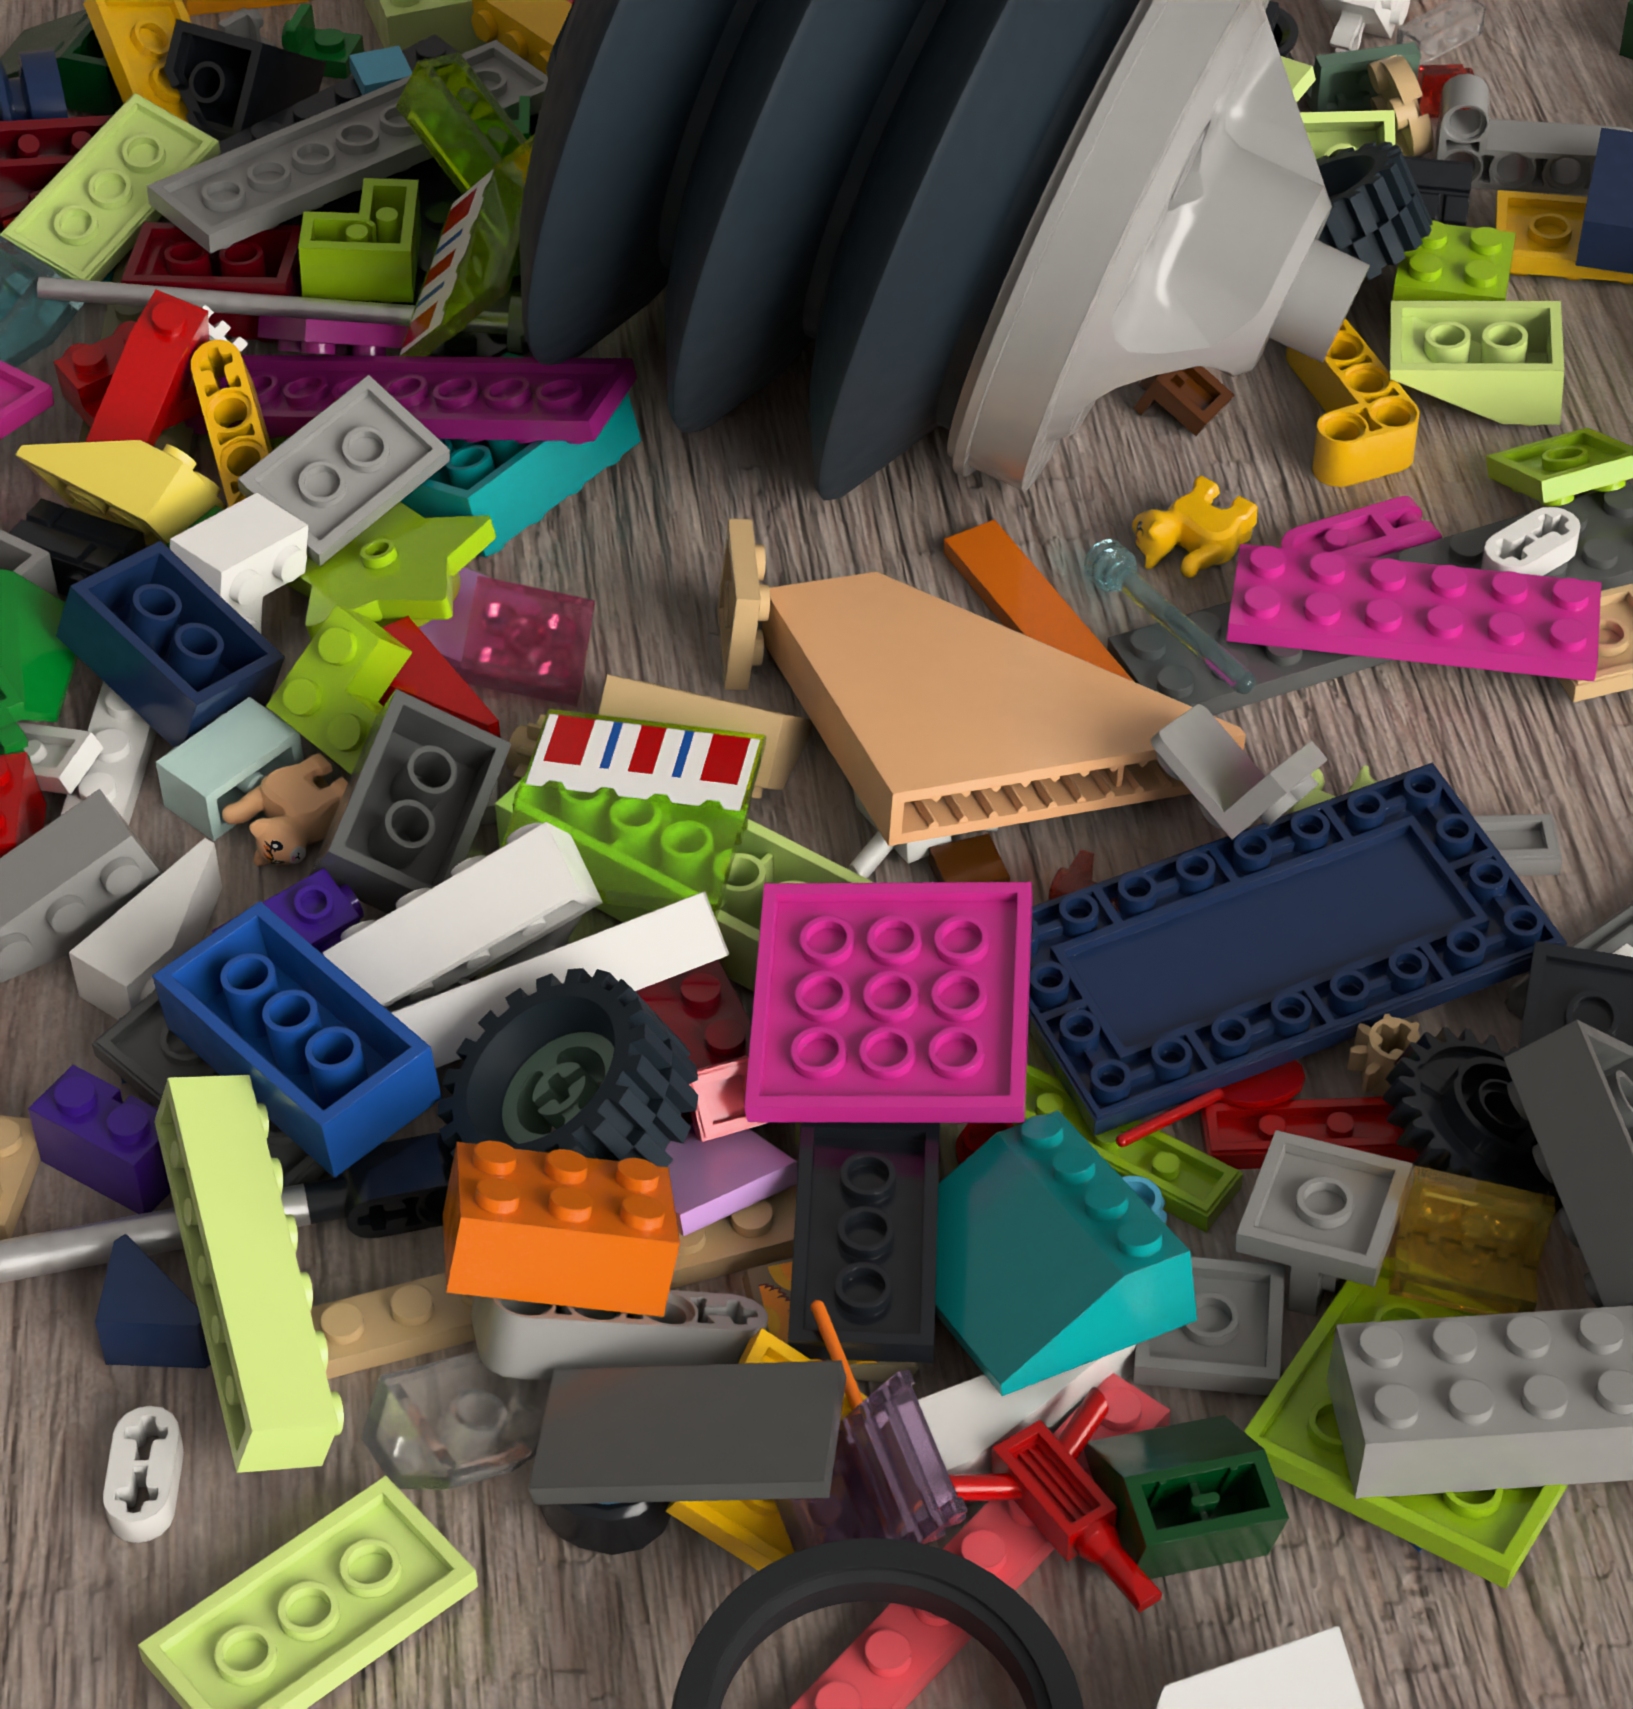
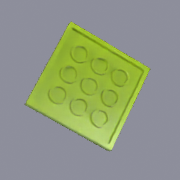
M1386 1256L1375 1287L1349 1280L1345 1282L1244 1430L1248 1436L1265 1449L1274 1476L1505 1589L1509 1586L1568 1485L1557 1484L1540 1487L1496 1488L1495 1490L1451 1491L1435 1494L1391 1497L1376 1496L1355 1499L1327 1384L1336 1324L1508 1313Z

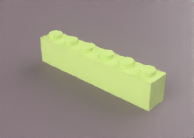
M250 1075L168 1078L154 1122L236 1473L322 1466L334 1436H339L342 1432L344 1422L343 1404L337 1391L330 1392L326 1376L328 1364L327 1341L322 1331H315L310 1313L313 1302L311 1279L307 1272H300L295 1254L298 1244L296 1221L292 1214H285L281 1199L283 1190L282 1166L278 1158H271L267 1145L269 1132L267 1108L263 1102L257 1103Z

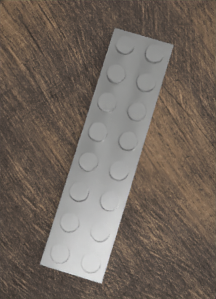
M494 40L147 185L148 201L154 209L211 254L217 250L229 248L234 243L261 231L275 228L280 223L303 214V211L319 209L328 202L351 192L360 191L363 187L364 178L384 179L395 173L404 172L412 166L439 154L448 153L455 147L474 140L476 119L519 120V96H530L531 116L537 114L541 109L548 77L503 44Z

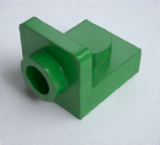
M301 3L292 19L285 22L282 30V47L284 50L327 62L323 74L324 77L338 79L350 77L349 55L364 52L362 35L344 33L332 28L316 29L313 8L310 4Z

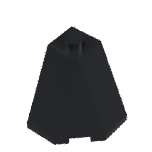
M176 19L164 71L172 88L179 90L189 111L186 114L189 124L216 140L222 141L318 93L327 62Z

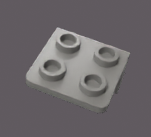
M1200 704L1195 705L1151 738V744L1157 752V759L1161 767L1171 777L1181 780L1198 799L1199 808L1208 822L1214 827L1224 830L1232 840L1257 819L1261 818L1267 826H1270L1287 810L1292 808L1319 785L1311 774L1328 760L1311 740L1265 776L1210 711Z

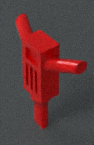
M1096 1387L1090 1389L1058 1439L1041 1420H1038L992 1447L991 1473L941 1475V1484L946 1494L955 1502L1014 1500L1066 1562L1079 1555L1081 1558L1099 1566L1138 1613L1161 1600L1162 1592L1121 1545L1116 1529L1117 1507L1076 1461L1109 1411L1104 1395Z

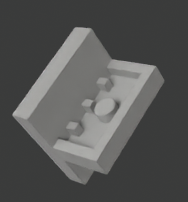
M1275 1130L1236 1233V1252L1290 1265L1288 1310L1316 1317L1325 1290L1336 1293L1341 1279L1375 1287L1411 1183L1413 1163Z

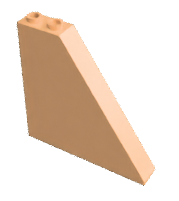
M879 572L770 587L768 621H762L764 644L888 846L1192 794L1181 780L1174 779L1161 767L1157 759V752L1151 744V738L1158 731L1192 708L1187 704ZM1215 717L1244 751L1246 738L1244 731L1236 725Z

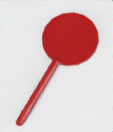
M1294 1060L1223 1088L1207 1091L1119 1134L1115 1140L1116 1144L1122 1148L1217 1101L1230 1106L1244 1108L1269 1107L1288 1101L1302 1090L1305 1083L1303 1067Z

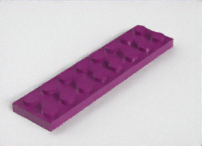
M241 355L253 380L269 439L292 436L366 376L370 375L438 439H462L465 442H479L485 439L514 440L517 443H531L536 440L583 444L595 441L637 379L632 358H569L561 364L550 366L542 365L534 357ZM226 376L220 379V389L230 387ZM203 412L184 421L186 427L194 428V434H208ZM244 420L235 421L227 428L236 427Z

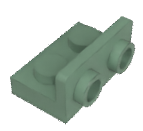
M1411 42L1316 55L1314 61L1316 80L1303 94L1311 111H1372L1370 98L1377 96L1378 93H1376L1370 81L1367 65L1385 57H1391L1396 54L1397 56L1402 55L1409 63L1418 81L1421 53L1416 44Z

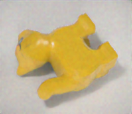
M1202 475L1198 476L1194 480L1192 490L1175 500L1166 511L1150 509L1138 514L1133 520L1132 530L1135 533L1136 546L1146 556L1145 568H1154L1175 545L1181 546L1190 552L1183 558L1180 565V571L1184 577L1192 578L1197 575L1198 571L1213 565L1226 563L1235 555L1240 544H1245L1251 539L1253 527L1257 524L1258 507L1241 496H1237L1231 503L1230 508L1220 509L1211 505L1213 499L1220 494L1217 483Z

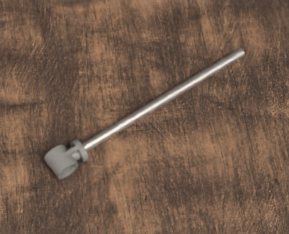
M39 277L37 282L38 299L145 307L155 289L198 307L206 304L216 313L361 322L410 327L417 307L414 305ZM520 296L511 297L509 313L443 308L444 315L441 324L435 328L438 330L507 335L508 352L522 353L525 342H527L524 336L522 297ZM592 348L578 358H592Z

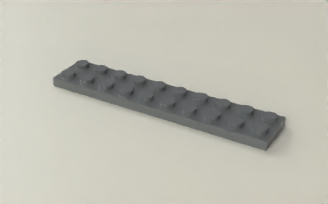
M1630 482L1618 490L1596 492L1576 498L1565 505L1549 506L1562 508L1573 513L1579 519L1581 527L1575 555L1569 561L1544 576L1601 582V591L1633 584V485ZM1531 512L1377 558L1481 569L1486 541L1495 533ZM1231 601L1108 637L1107 643L1109 653L1135 683L1191 707L1197 704L1203 705L1213 716L1393 661V659L1227 641Z

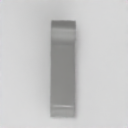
M1468 73L1458 74L1444 84L1441 92L1436 130V159L1473 163L1471 188L1588 195L1601 128L1633 132V130L1619 126L1489 119V88L1486 82L1477 75Z
M679 1290L669 1291L664 1317L474 1296L470 1315L479 1358L485 1367L504 1377L552 1381L553 1371L556 1369L738 1364L750 1338L761 1328L766 1330L768 1323V1313L764 1307L747 1297L726 1293Z

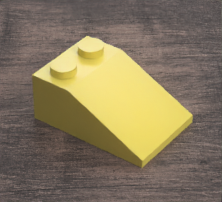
M141 440L21 445L15 454L68 506L143 532L147 547L159 541L165 545L168 544L170 538L183 532L215 505L223 510L228 508L217 497L221 491L220 487L204 475L193 471L196 462L187 454L169 444H166L162 451Z

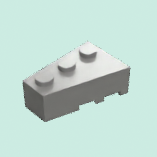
M100 788L0 858V983L68 955L73 948L164 872Z

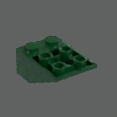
M86 9L24 30L0 57L8 78L19 77V52L53 47L67 109L92 113L96 116L114 115L123 105Z

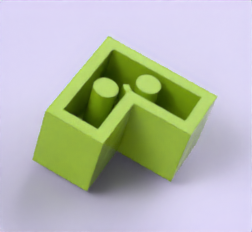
M364 178L359 213L303 211L298 246L302 297L380 301L384 303H413L421 237L419 180Z
M336 604L266 707L352 775L373 722L383 708L378 701L408 660L412 651L370 618Z

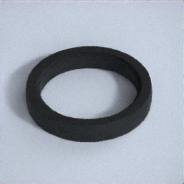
M889 1538L844 1539L818 1544L789 1554L769 1564L745 1580L712 1613L698 1634L682 1668L671 1709H721L729 1685L743 1662L773 1632L792 1620L824 1607L850 1602L872 1601L889 1602L921 1609L946 1619L966 1631L990 1651L1008 1672L1019 1690L1027 1709H1084L1074 1672L1062 1647L1034 1608L1014 1589L991 1572L951 1552L922 1543Z

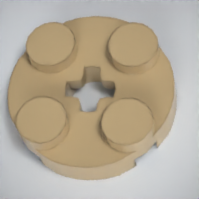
M1396 54L1369 63L1367 65L1369 78L1374 90L1378 93L1377 96L1370 98L1372 111L1395 110V145L1397 144L1400 147L1403 156L1420 157L1433 150V132L1429 114L1421 116L1417 98L1423 97V94L1407 60L1402 55L1397 56Z

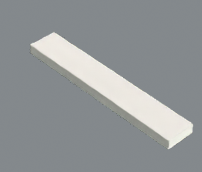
M703 891L391 1013L431 1046L435 1068L461 1059L456 1054V1051L465 1038L476 1042L485 1032L478 1022L490 1010L499 1017L510 1008L505 997L519 988L528 996L537 992L536 979L553 973L563 984L568 969L584 968L591 977L599 969L610 972L618 981L623 979L634 991L725 957L729 955L707 895Z

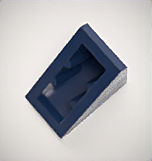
M127 1234L116 1239L113 1243L95 1319L105 1364L204 1369L210 1366L211 1362L198 1307Z

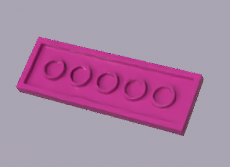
M1240 544L1228 621L1227 641L1594 682L1598 664L1601 582L1579 580L1576 578L1520 574L1512 571L1501 572L1463 568L1454 565L1398 561L1390 558L1379 559L1341 555L1332 552H1313L1277 548L1274 546Z

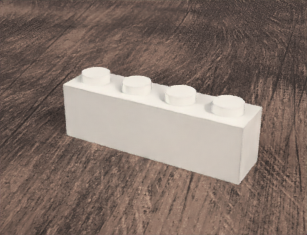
M547 822L543 824L531 823L511 833L507 838L508 844L488 856H474L456 865L451 871L452 877L434 888H421L404 895L396 902L397 909L377 921L367 920L349 927L341 934L340 938L342 941L324 951L323 954L388 1011L394 1012L459 986L461 978H473L598 906L603 901L571 834Z

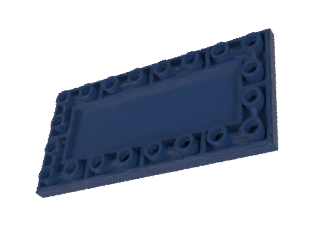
M1432 762L1279 817L1270 826L1262 823L1242 831L1233 840L1226 836L1032 906L1028 1030L1093 1136L1186 1102L1207 1091L1223 1088L1356 1037L1357 1027L1360 1023L1372 1028L1376 1022L1383 1019L1384 1014L1404 1019L1528 972L1535 941L1567 946V942Z

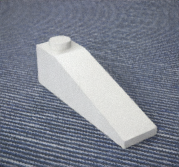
M1136 1345L1005 1396H1001L988 1378L982 1375L871 1417L876 1433L888 1418L896 1417L928 1495L903 1528L911 1527L926 1520L939 1521L957 1512L960 1507L972 1503L973 1501H953L946 1494L941 1484V1475L991 1473L992 1447L1038 1420H1041L1054 1433L1081 1405L1092 1387L1097 1388L1113 1373L1124 1380L1134 1373Z

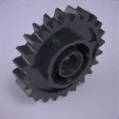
M1443 1027L1436 1037L1429 1032H1425L1416 1043L1411 1042L1395 1061V1066L1385 1078L1391 1086L1383 1095V1100L1395 1107L1386 1117L1388 1123L1404 1130V1133L1396 1141L1398 1146L1412 1148L1417 1152L1418 1156L1412 1166L1415 1169L1430 1168L1435 1173L1433 1179V1187L1435 1189L1443 1188L1446 1185L1451 1186L1455 1190L1456 1204L1459 1206L1465 1204L1469 1198L1477 1202L1482 1217L1487 1218L1497 1208L1508 1224H1513L1521 1214L1531 1225L1535 1224L1543 1215L1550 1219L1554 1218L1558 1214V1210L1563 1207L1555 1185L1543 1176L1535 1162L1532 1147L1538 1142L1530 1122L1523 1119L1517 1112L1507 1090V1084L1513 1080L1504 1057L1519 1050V1048L1514 1046L1508 1053L1500 1050L1495 1036L1491 1034L1481 1044L1468 1028H1465L1458 1038L1447 1027Z

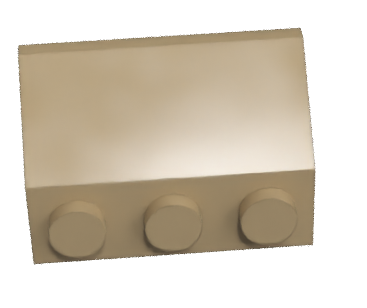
M608 674L597 720L760 739L744 795L758 799L762 797L763 788L783 790L813 727L811 719Z

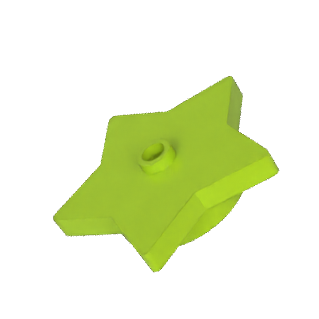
M399 502L320 567L307 555L305 573L294 581L286 583V585L310 598L305 624L311 640L336 604L370 618L380 627L387 626L407 616L410 617L417 627H420L431 620H446L453 616V601L457 597L461 586L459 571L493 542L497 536L489 515L424 518L402 502Z

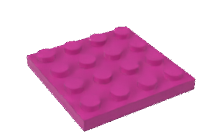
M764 883L744 1104L747 1122L1025 1123L1033 904L1032 883Z

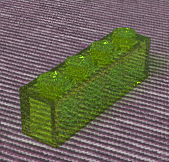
M460 52L420 60L417 62L396 108L462 195L493 170L491 179L485 186L482 194L484 199L478 216L514 264L520 263V216L532 146Z

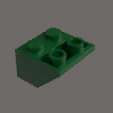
M1225 1415L1092 1440L1084 1448L1094 1482L1117 1507L1116 1529L1122 1547L1150 1579L1266 1556L1271 1551L1289 1519L1265 1449Z

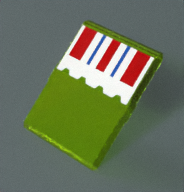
M535 134L492 167L490 172L450 205L398 356H427L446 340L454 337L469 322L508 293L520 259V216Z
M548 709L526 775L521 777L518 789L515 792L512 803L513 813L501 848L508 844V836L517 829L531 823L543 824L547 822L571 834L604 904L657 910L705 891L714 916L718 918L737 846L742 844L744 833L748 828V807L763 758L767 736Z

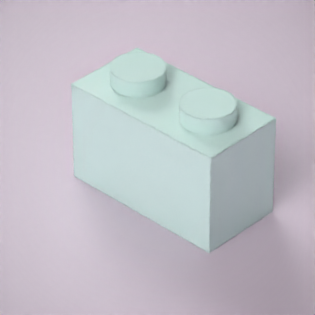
M248 697L188 740L171 749L166 755L156 761V768L164 806L212 841H215L237 825L228 824L223 820L222 810L226 805L239 801L253 788L261 785L264 777L272 771L299 764L304 760L300 733L251 697Z

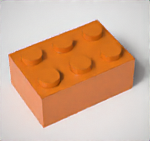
M483 1141L478 1144L456 1142L443 1211L446 1293L664 1317L680 1246L669 1167L656 1166L640 1158H626L621 1161L588 1158L578 1152L566 1149L553 1150L549 1153L514 1149L510 1145L499 1141Z

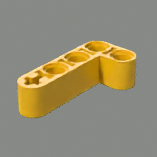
M1344 319L1323 363L1287 346L1286 360L1289 366L1326 411L1317 422L1312 466L1314 476L1326 485L1345 487L1409 468L1414 459L1420 411L1401 385L1390 379L1388 369L1348 320Z
M219 339L202 344L194 352L191 359V372L228 507H231L246 499L238 489V478L240 475L252 468L273 450L255 386L244 360L235 345L229 341ZM226 376L230 387L220 389V379ZM244 420L236 427L227 428L235 421Z

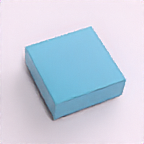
M399 45L349 55L350 71L362 95L413 75Z

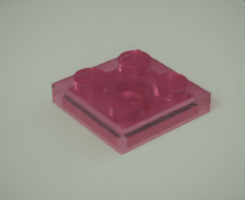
M478 575L459 675L470 685L577 707L581 693L595 600Z

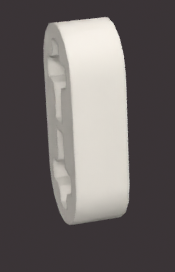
M1543 507L1534 510L1495 533L1486 541L1481 569L1501 572L1512 571L1539 576L1546 575L1569 561L1575 555L1581 527L1579 519L1573 513L1562 508Z
M156 1406L136 1408L126 1413L117 1422L113 1432L103 1491V1502L110 1528L117 1537L124 1541L141 1543L161 1536L170 1527L175 1515L184 1450L179 1424L174 1415L164 1408ZM158 1436L160 1439L154 1440L151 1445L149 1460H140L138 1448L144 1446L147 1437ZM147 1487L150 1500L143 1503L141 1512H128V1509L133 1508L136 1504L138 1488Z

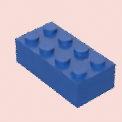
M261 901L152 975L167 1028L221 1076L250 1075L257 1103L263 1102L265 1104L268 1118L334 1178L426 1111L438 1100L442 1099L431 1046Z

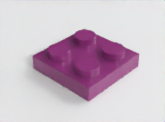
M261 315L258 318L257 338L278 339L277 350L330 355L386 356V347H403L408 333V326Z

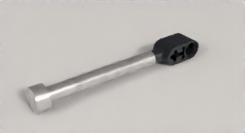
M440 1132L382 1142L339 1174L338 1177L283 1187L281 1199L285 1214H292L294 1216L297 1227L346 1218L348 1229L353 1234L363 1238H381L443 1226V1211L454 1158L450 1154L452 1150L443 1142ZM175 1208L0 1240V1283L109 1263L114 1241L124 1234H127L146 1255L183 1249L184 1246Z

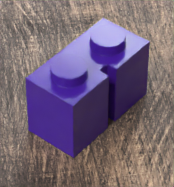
M72 1065L28 1108L40 1159L45 1164L137 1214L152 1212L171 1193L154 1122L158 1111L155 1107L132 1095L123 1102L119 1088Z

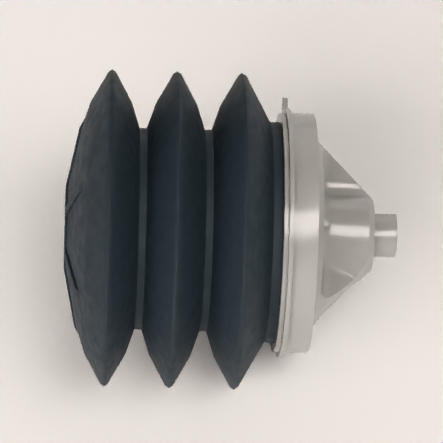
M574 0L554 43L546 67L548 82L538 116L520 216L521 295L524 336L534 358L542 365H557L569 358H578L647 306L667 285L665 340L668 406L674 423L683 433L702 431L715 424L778 377L811 340L815 339L809 387L814 486L824 501L842 498L939 426L950 430L947 453L953 458L952 468L954 472L967 477L977 469L1014 488L1027 491L1047 465L1060 440L1076 432L1095 401L1115 388L1155 375L1196 366L1212 367L1235 377L1252 371L1255 368L1270 338L1323 363L1370 265L1318 240L1332 205L1265 12L1269 0Z

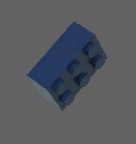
M161 541L71 585L56 637L173 748L188 740L248 697L266 707L272 696L285 656Z

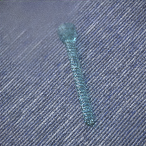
M1105 539L1096 543L1089 550L1084 561V571L1087 577L1098 587L1107 592L1122 591L1235 692L1248 694L1254 689L1256 679L1253 673L1137 573V561L1134 554L1115 539Z

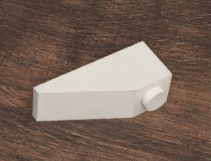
M206 838L201 840L69 952L79 997L119 1021V1018L126 1015L156 989L152 978L153 974L201 942L222 889L215 845L212 841Z

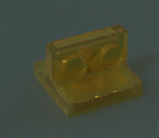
M1414 1165L1400 1215L1390 1241L1388 1294L1479 1315L1535 1312L1537 1306L1536 1270L1554 1218L1555 1197Z

